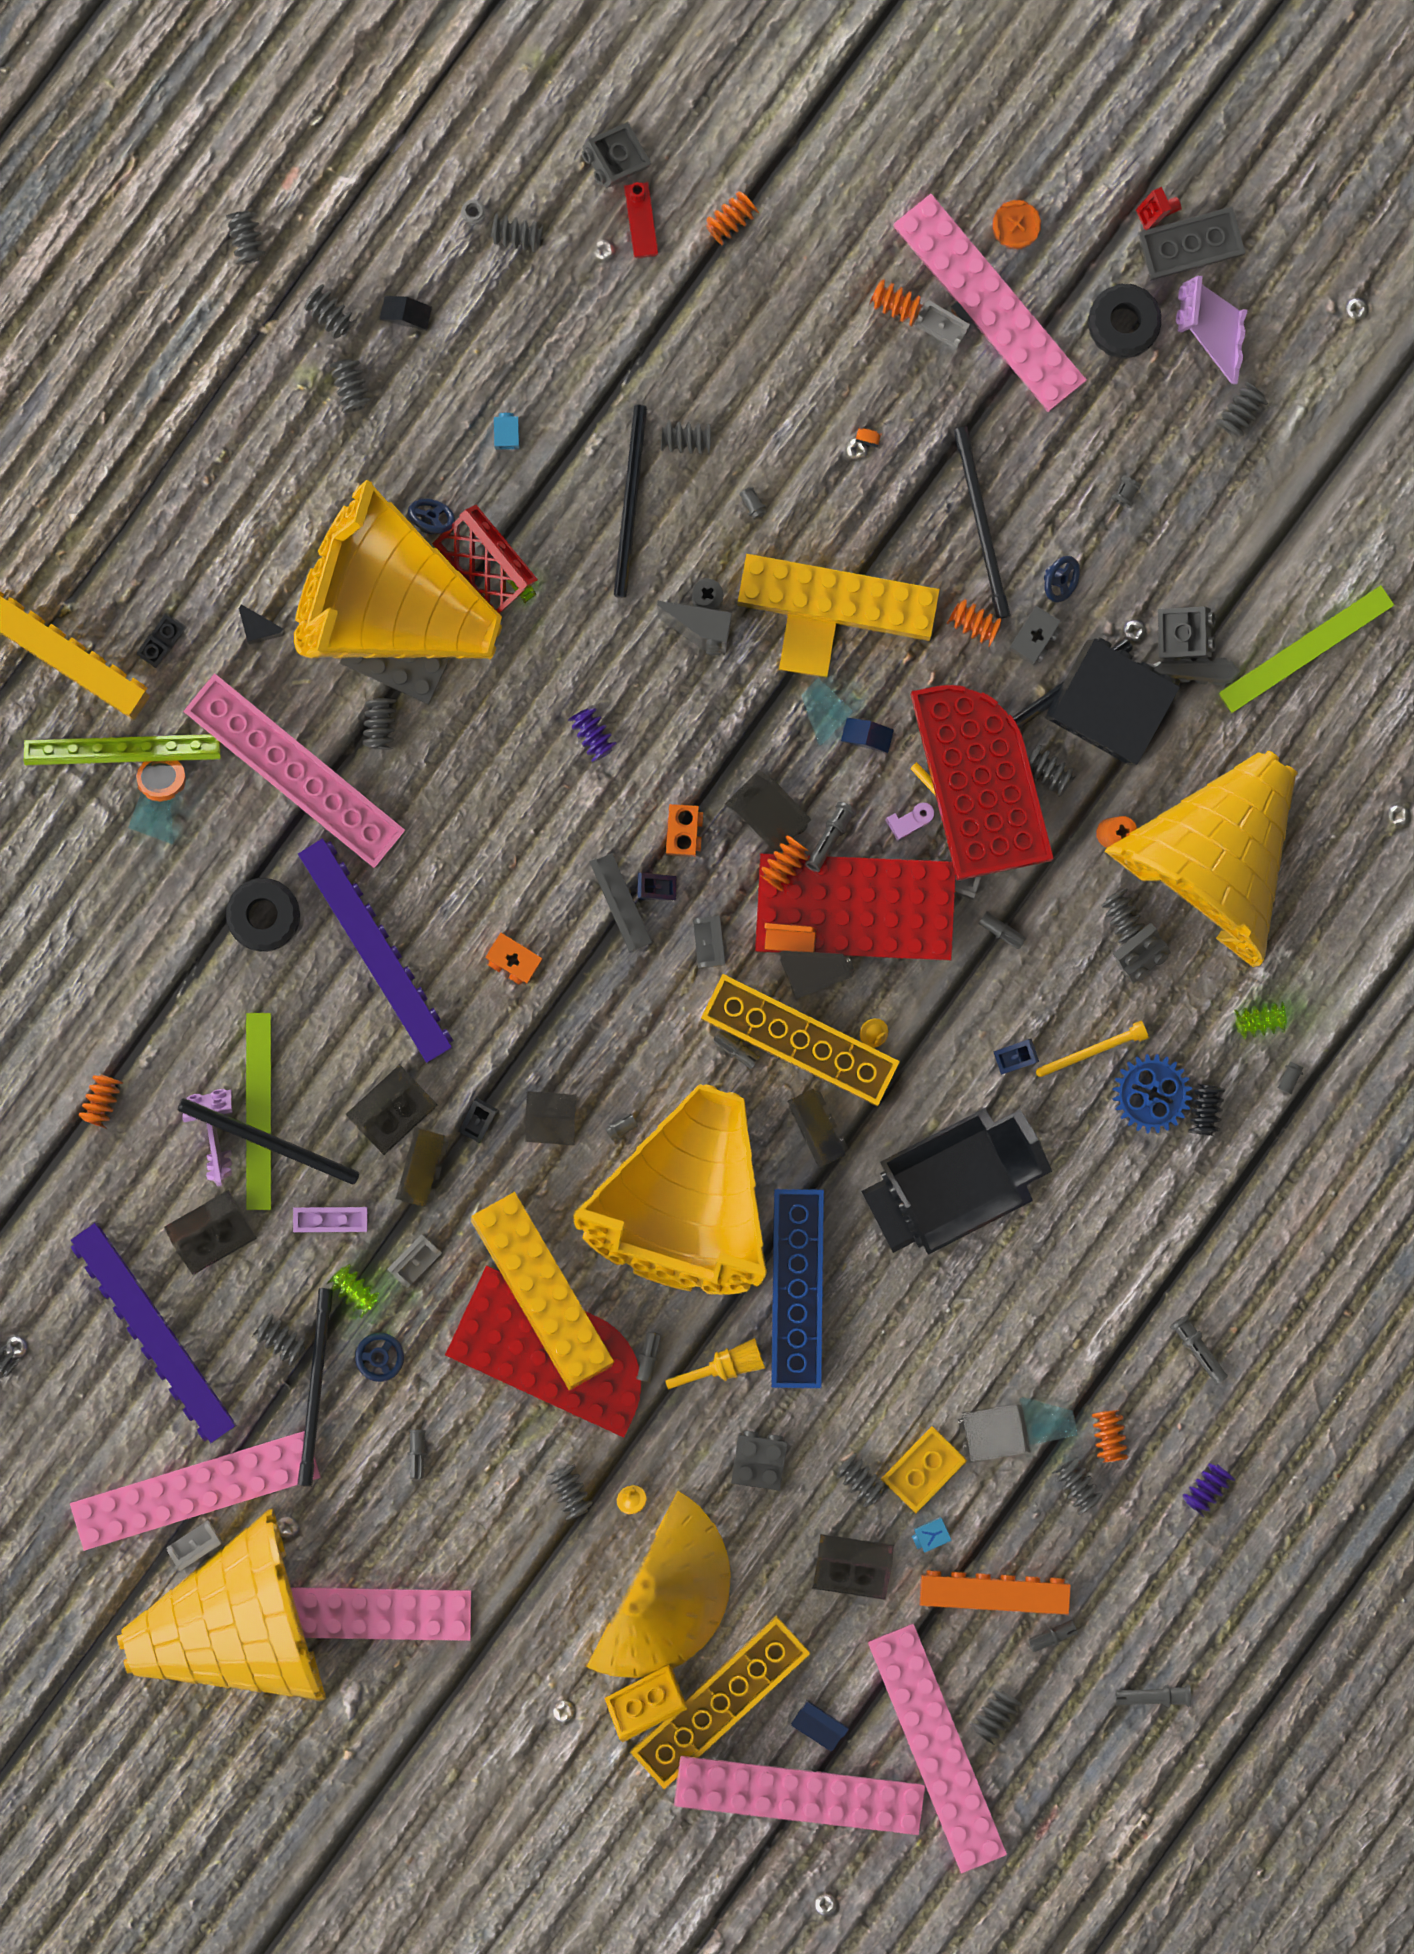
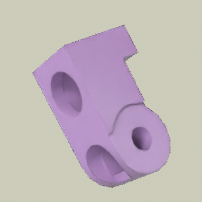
M919 803L912 812L899 819L896 813L886 818V822L898 841L930 823L934 817V810L928 803Z

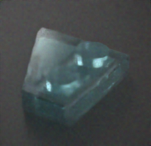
M819 678L801 695L820 746L854 712Z
M141 793L128 828L173 845L174 836L170 800L154 801Z
M1024 1397L1019 1398L1029 1445L1078 1435L1072 1410Z

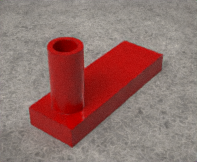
M635 182L630 185H624L634 259L658 256L648 182Z
M1160 187L1153 190L1136 209V212L1144 230L1155 228L1164 217L1181 211L1182 208L1177 197L1168 200L1163 188Z

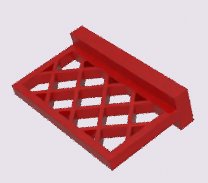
M476 504L465 509L452 524V528L442 533L432 544L493 608L494 606L490 603V594L500 596V607L495 610L501 614L538 579ZM465 522L470 528V537L460 535L461 523ZM446 538L454 539V551H448L442 544ZM460 540L470 541L469 553L460 552ZM475 542H481L484 545L485 555L475 554ZM459 557L469 558V570L462 569L459 565ZM475 559L485 560V572L475 571ZM491 561L498 562L501 566V574L490 573ZM475 576L485 577V589H479L475 585ZM490 578L500 579V591L490 590ZM506 580H512L519 589L514 593L506 592Z

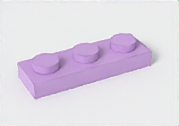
M368 1207L293 1208V1232H368Z

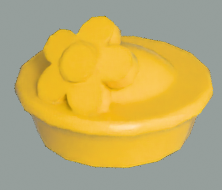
M878 1018L867 1020L860 1028L862 1043L872 1048L881 1046L888 1037V1026L883 1020Z
M635 1485L623 1488L617 1497L619 1509L626 1514L640 1512L647 1501L644 1490Z

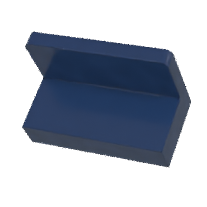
M808 1700L805 1701L791 1723L794 1728L829 1751L834 1750L841 1737H844L848 1731L846 1725Z

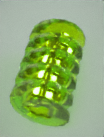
M1283 1001L1281 1002L1280 1009L1275 1002L1271 1004L1270 1010L1266 1004H1263L1261 1012L1256 1006H1253L1251 1014L1246 1007L1242 1009L1241 1015L1234 1009L1237 1032L1242 1035L1243 1039L1247 1038V1032L1249 1031L1253 1038H1255L1257 1030H1260L1263 1036H1266L1267 1028H1270L1273 1034H1276L1277 1026L1280 1027L1282 1032L1286 1030L1287 1017Z
M348 1264L342 1267L326 1284L334 1282L331 1290L341 1289L338 1295L340 1298L348 1295L346 1304L349 1305L355 1302L353 1311L356 1312L362 1309L360 1314L362 1319L378 1303L377 1298L380 1293L377 1291L370 1294L373 1286L370 1284L363 1287L365 1278L356 1280L358 1272L355 1271L350 1274L351 1265Z

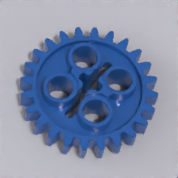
M1146 1054L1144 1062L1139 1057H1136L1135 1066L1127 1062L1129 1070L1120 1069L1123 1078H1115V1081L1120 1086L1112 1088L1113 1091L1119 1093V1096L1112 1098V1101L1120 1102V1105L1115 1110L1124 1111L1120 1119L1128 1117L1127 1126H1131L1135 1122L1137 1124L1136 1131L1145 1126L1146 1134H1149L1151 1127H1154L1156 1134L1160 1132V1126H1163L1168 1131V1123L1170 1122L1177 1126L1176 1117L1185 1118L1181 1112L1182 1109H1190L1185 1104V1101L1192 1100V1097L1186 1095V1092L1192 1090V1087L1185 1086L1184 1084L1190 1078L1181 1077L1184 1068L1176 1071L1177 1062L1175 1061L1169 1065L1167 1056L1161 1062L1159 1061V1054H1155L1153 1060H1150L1149 1055ZM1142 1071H1147L1151 1074L1152 1080L1150 1084L1144 1085L1139 1081V1074ZM1165 1080L1173 1082L1175 1086L1173 1093L1166 1094L1162 1090V1084ZM1132 1085H1138L1146 1090H1152L1154 1087L1156 1088V1094L1170 1098L1173 1102L1170 1104L1159 1098L1149 1100L1147 1093L1133 1089ZM1133 1094H1139L1142 1097V1105L1138 1108L1130 1104V1097ZM1156 1103H1161L1165 1107L1166 1111L1162 1117H1157L1153 1113V1106Z

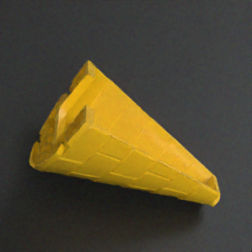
M366 480L352 495V498L355 500L348 507L343 506L318 550L322 558L316 562L314 569L310 568L295 618V621L300 623L294 632V644L297 652L308 658L456 657L458 659H491L496 651V646H494L495 640L502 630V625H500L502 616L449 563L437 548H433L393 503L388 502L371 481Z
M1267 751L1266 754L1259 752L1235 766L1234 769L1211 781L1204 788L1181 800V803L1132 831L1129 836L1112 844L1105 850L1108 855L1140 880H1161L1224 929L1220 931L1216 939L1252 967L1260 966L1266 956L1272 908L1275 901L1278 872L1281 866L1283 842L1286 837L1288 813L1291 808L1295 777L1298 774L1292 767L1284 766L1278 762L1280 758L1271 751Z
M699 1084L657 1126V1129L636 1148V1151L594 1191V1195L575 1211V1227L578 1230L583 1229V1239L588 1245L616 1265H623L625 1263L633 1268V1274L676 1289L691 1292L692 1288L696 1286L701 1287L707 1294L726 1295L749 1291L751 1284L758 1286L764 1279L766 1268L762 1252L763 1242L755 1195L756 1185L747 1130L745 1099L734 1092L726 1093L717 1090L714 1086Z
M680 1491L676 1492L655 1533L656 1537L612 1623H608L586 1667L610 1676L632 1678L646 1677L667 1665L674 1669L688 1661V1659L701 1650L720 1625L727 1607L731 1573L727 1550L716 1525L697 1503Z
M273 1508L265 1511L225 1547L220 1548L175 1588L170 1589L148 1610L143 1611L122 1629V1634L117 1635L120 1649H125L127 1659H124V1666L127 1674L133 1673L134 1676L160 1680L170 1679L192 1684L200 1683L290 1697L297 1696L317 1701L327 1699L314 1652H309L283 1562V1558L287 1555Z

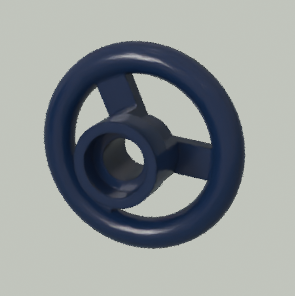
M418 499L408 507L409 519L425 534L447 532L455 522L452 510L445 504L433 499ZM421 506L434 507L433 510L426 511L417 508ZM441 513H444L448 518V522L445 525H442L438 519Z
M1063 556L1057 559L1045 571V593L1052 602L1059 603L1066 600L1072 595L1078 585L1080 566L1074 557ZM1067 563L1064 569L1060 568L1063 564ZM1073 569L1072 580L1070 582V585L1068 586L1067 582L1069 579V574ZM1052 586L1060 587L1061 594L1055 595L1052 591Z
M381 1332L370 1334L357 1346L355 1352L356 1366L360 1373L369 1380L376 1382L388 1381L394 1378L403 1366V1348L392 1335ZM372 1341H385L381 1348H374L370 1353L363 1352L365 1347ZM393 1346L397 1353V1361L390 1371L387 1364L389 1360L388 1351ZM380 1352L384 1355L382 1362L375 1360L376 1353ZM363 1360H369L373 1366L380 1367L383 1374L370 1372L365 1367Z

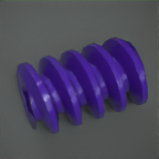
M587 708L570 717L568 722L576 721L572 725V729H581L577 737L578 739L585 738L582 742L583 747L591 746L587 754L595 755L591 760L593 763L610 754L617 743L616 741L608 743L607 740L612 736L611 733H602L607 726H598V722L602 719L601 716H592L597 709Z
M1209 1463L1207 1466L1210 1473L1201 1472L1204 1481L1196 1479L1195 1482L1198 1488L1192 1486L1188 1488L1192 1496L1187 1494L1182 1496L1185 1502L1203 1517L1202 1510L1211 1511L1207 1503H1217L1214 1495L1216 1494L1221 1497L1224 1495L1220 1487L1230 1488L1226 1480H1236L1218 1464Z

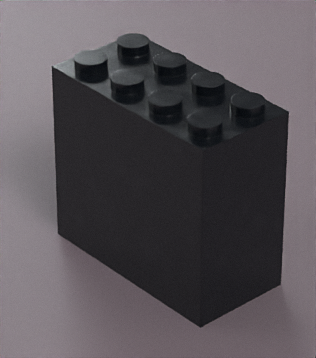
M1100 637L1099 639L1087 640L1044 718L1125 764L1138 765L1180 687L1174 684L1176 680L1166 674L1154 673L1155 668L1145 662L1136 663L1133 661V656L1128 652L1111 649L1112 644Z

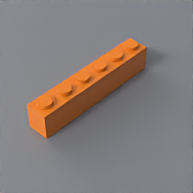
M927 1570L926 1575L921 1574L920 1606L1069 1615L1070 1584L1065 1583L1064 1578H1050V1582H1041L1040 1577L1025 1576L1024 1581L1015 1580V1575H1001L1000 1579H991V1574L976 1573V1578L966 1577L965 1572H951V1576H942L941 1571Z

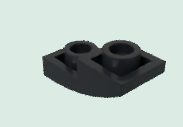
M165 613L136 655L157 668L187 627L170 614Z

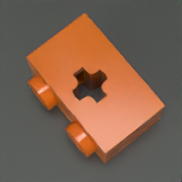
M503 933L499 934L485 957L489 960L487 964L489 967L499 973L502 969L510 973L508 978L520 986L523 982L529 984L543 961V958ZM515 954L518 955L517 960L520 962L518 966L513 964L509 967L508 955L510 957H513Z

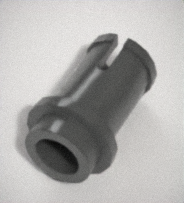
M753 486L739 493L749 510V516H752L753 519H758L766 514V505H762Z
M1290 1062L1288 1066L1285 1065L1287 1069L1277 1088L1292 1094L1300 1074L1303 1075L1302 1070L1304 1067Z
M631 1113L613 1124L608 1123L609 1126L605 1129L613 1141L615 1139L620 1140V1136L635 1127L637 1128L638 1125Z

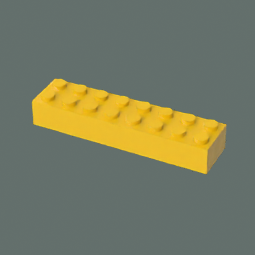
M746 554L737 606L786 615L791 614L930 641L940 589Z
M0 591V633L132 720L136 719L150 698V695L146 692L148 688L135 678L129 681L126 679L127 674L113 664L109 668L105 665L107 661L94 651H91L90 654L86 653V647L72 637L68 641L64 638L66 634L52 624L49 627L45 626L44 623L46 621L31 610L28 614L25 613V607L11 597L8 600L4 599L5 594Z
M722 974L701 1016V1020L875 1106L879 1105L900 1062Z
M513 1192L472 1215L471 1222L569 1391L612 1367L613 1359L516 1193Z
M776 1615L685 1699L688 1709L659 1723L631 1749L630 1753L658 1784L665 1789L678 1777L681 1756L699 1758L809 1656L810 1651Z

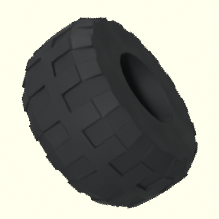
M1117 284L1104 290L1093 302L1088 316L1089 333L1096 346L1107 355L1120 359L1136 357L1147 351L1157 340L1161 329L1162 315L1158 302L1146 289L1134 284ZM1119 309H1129L1138 317V329L1128 334L1120 333L1112 326L1111 314Z
M257 878L243 883L233 892L227 904L226 920L231 934L241 945L254 951L268 952L281 948L293 938L299 927L300 908L295 895L287 886L274 879ZM262 900L272 902L278 911L275 923L270 928L264 930L253 927L249 920V912L252 906Z

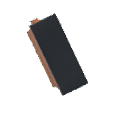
M958 301L951 306V312L967 323L972 320Z
M858 427L855 442L878 448L882 434L879 435L876 431L865 428L860 429Z

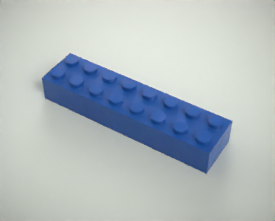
M774 1189L772 1388H821L824 1190Z

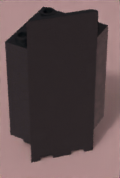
M984 1108L881 1161L880 1163L884 1171L880 1174L883 1180L861 1192L893 1253L916 1242L918 1248L924 1247L929 1255L1032 1202L1033 1199L1026 1185L1053 1171L1038 1137L1021 1109L993 1122Z

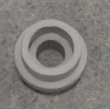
M475 199L466 201L461 209L463 219L469 224L480 223L486 214L484 205ZM475 208L478 210V214L471 216L469 211Z

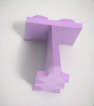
M1196 276L1183 283L1179 289L1178 299L1181 300V306L1176 315V324H1179L1178 332L1190 329L1230 383L1237 384L1240 366L1243 361L1241 349L1245 338L1244 320L1247 310L1242 309L1239 311L1202 285L1203 276Z
M217 1089L212 1091L211 1094L202 1096L200 1094H193L187 1097V1099L219 1113H232L231 1090ZM183 1113V1122L198 1120ZM207 1124L211 1154L207 1155V1159L210 1161L207 1163V1169L210 1171L206 1175L208 1180L214 1181L217 1186H222L225 1179L232 1175L231 1168H228L232 1165L231 1159L228 1158L232 1156L231 1150L221 1152L217 1128Z

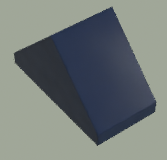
M847 718L841 742L888 754L894 729L873 721Z
M638 873V900L675 901L677 876Z
M1032 1038L993 1051L1001 1075L1039 1062Z

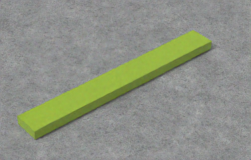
M1380 585L1220 691L1218 695L1230 713H1234L1392 608L1394 603Z
M211 734L24 740L23 761L24 765L221 759V742Z
M246 1013V1124L272 1135L271 1013ZM246 1140V1210H272V1151Z

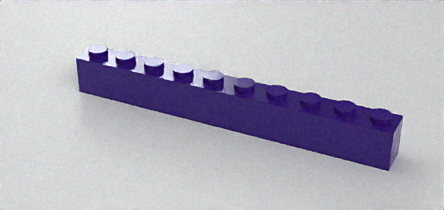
M322 838L299 852L298 855L426 1063H430L451 1050L452 1046L450 1043L454 1040L447 1029L442 1031L437 1022L441 1020L434 1008L428 1009L424 1002L428 1000L421 987L415 988L412 983L415 977L408 966L402 967L399 962L402 956L396 946H389L386 941L389 935L382 924L377 926L373 920L377 916L369 903L364 905L360 899L364 895L357 883L351 884L347 878L351 873L344 862L339 864L334 855L338 854L335 847L331 841L326 843Z
M92 1224L72 1238L71 1242L74 1244L71 1246L72 1251L78 1259L83 1257L87 1263V1266H85L87 1273L92 1279L95 1277L101 1284L98 1288L106 1299L111 1298L116 1305L113 1307L116 1315L120 1320L125 1318L129 1324L127 1327L129 1334L134 1340L137 1338L143 1345L140 1349L148 1360H154L157 1365L154 1369L162 1381L167 1379L171 1385L169 1391L176 1401L180 1399L185 1405V1408L182 1410L190 1421H196L199 1426L196 1430L204 1441L209 1440L210 1443H213L236 1427L235 1421L99 1224Z

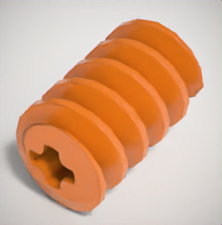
M742 192L736 193L737 200L734 198L729 199L730 207L726 204L721 205L723 213L715 210V219L709 216L706 218L708 231L721 245L724 244L723 235L729 239L732 238L729 232L730 229L738 233V223L746 226L744 218L747 217L753 220L752 211L754 210L759 213L751 200Z
M885 279L879 282L869 303L870 305L874 301L875 310L883 305L884 314H887L892 309V318H896L901 314V322H905L910 318L909 326L911 327L914 325L923 304H920L921 296L919 295L914 300H911L912 292L909 291L905 296H902V287L894 292L893 283L885 288Z
M964 599L956 605L946 624L955 620V629L964 625V634L972 630L971 638L974 639L980 634V643L983 644L989 639L988 647H990L1001 628L1002 619L998 618L993 623L992 613L984 618L983 608L975 613L976 605L972 604L967 608V599Z
M1126 816L1107 818L1098 825L1096 837L1098 842L1107 848L1129 836L1132 831L1137 829V826L1131 818Z
M790 836L785 837L789 845L782 843L779 845L783 851L782 853L774 851L773 854L777 860H767L771 868H761L765 876L761 877L782 892L784 888L781 882L790 883L787 874L796 875L793 866L801 868L802 865L799 859L808 860L805 853L808 850Z
M95 1075L92 1079L97 1082V1085H89V1089L94 1094H86L85 1096L91 1103L82 1104L87 1113H79L78 1116L88 1123L107 1129L101 1122L110 1121L105 1112H113L114 1109L108 1103L117 1102L112 1094L120 1093L115 1084H123V1082L104 1075Z
M1120 1410L1092 1414V1418L1099 1419V1422L1093 1424V1427L1101 1430L1094 1434V1437L1102 1439L1095 1446L1103 1449L1102 1452L1097 1454V1457L1104 1458L1103 1462L1128 1459V1455L1121 1453L1127 1449V1445L1120 1444L1121 1441L1126 1439L1125 1435L1118 1434V1432L1125 1429L1124 1425L1117 1424V1422L1124 1419L1123 1415L1116 1414Z

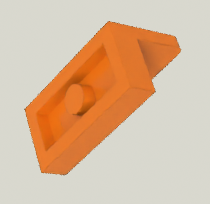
M765 923V950L815 954L816 928Z

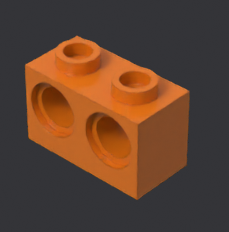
M669 804L666 855L695 857L696 851H701L702 837L697 836V827H702L703 812H698L699 806ZM683 812H688L693 817L692 822L688 825H683L678 820L679 815ZM685 836L691 840V846L688 849H680L677 846V840L680 837Z

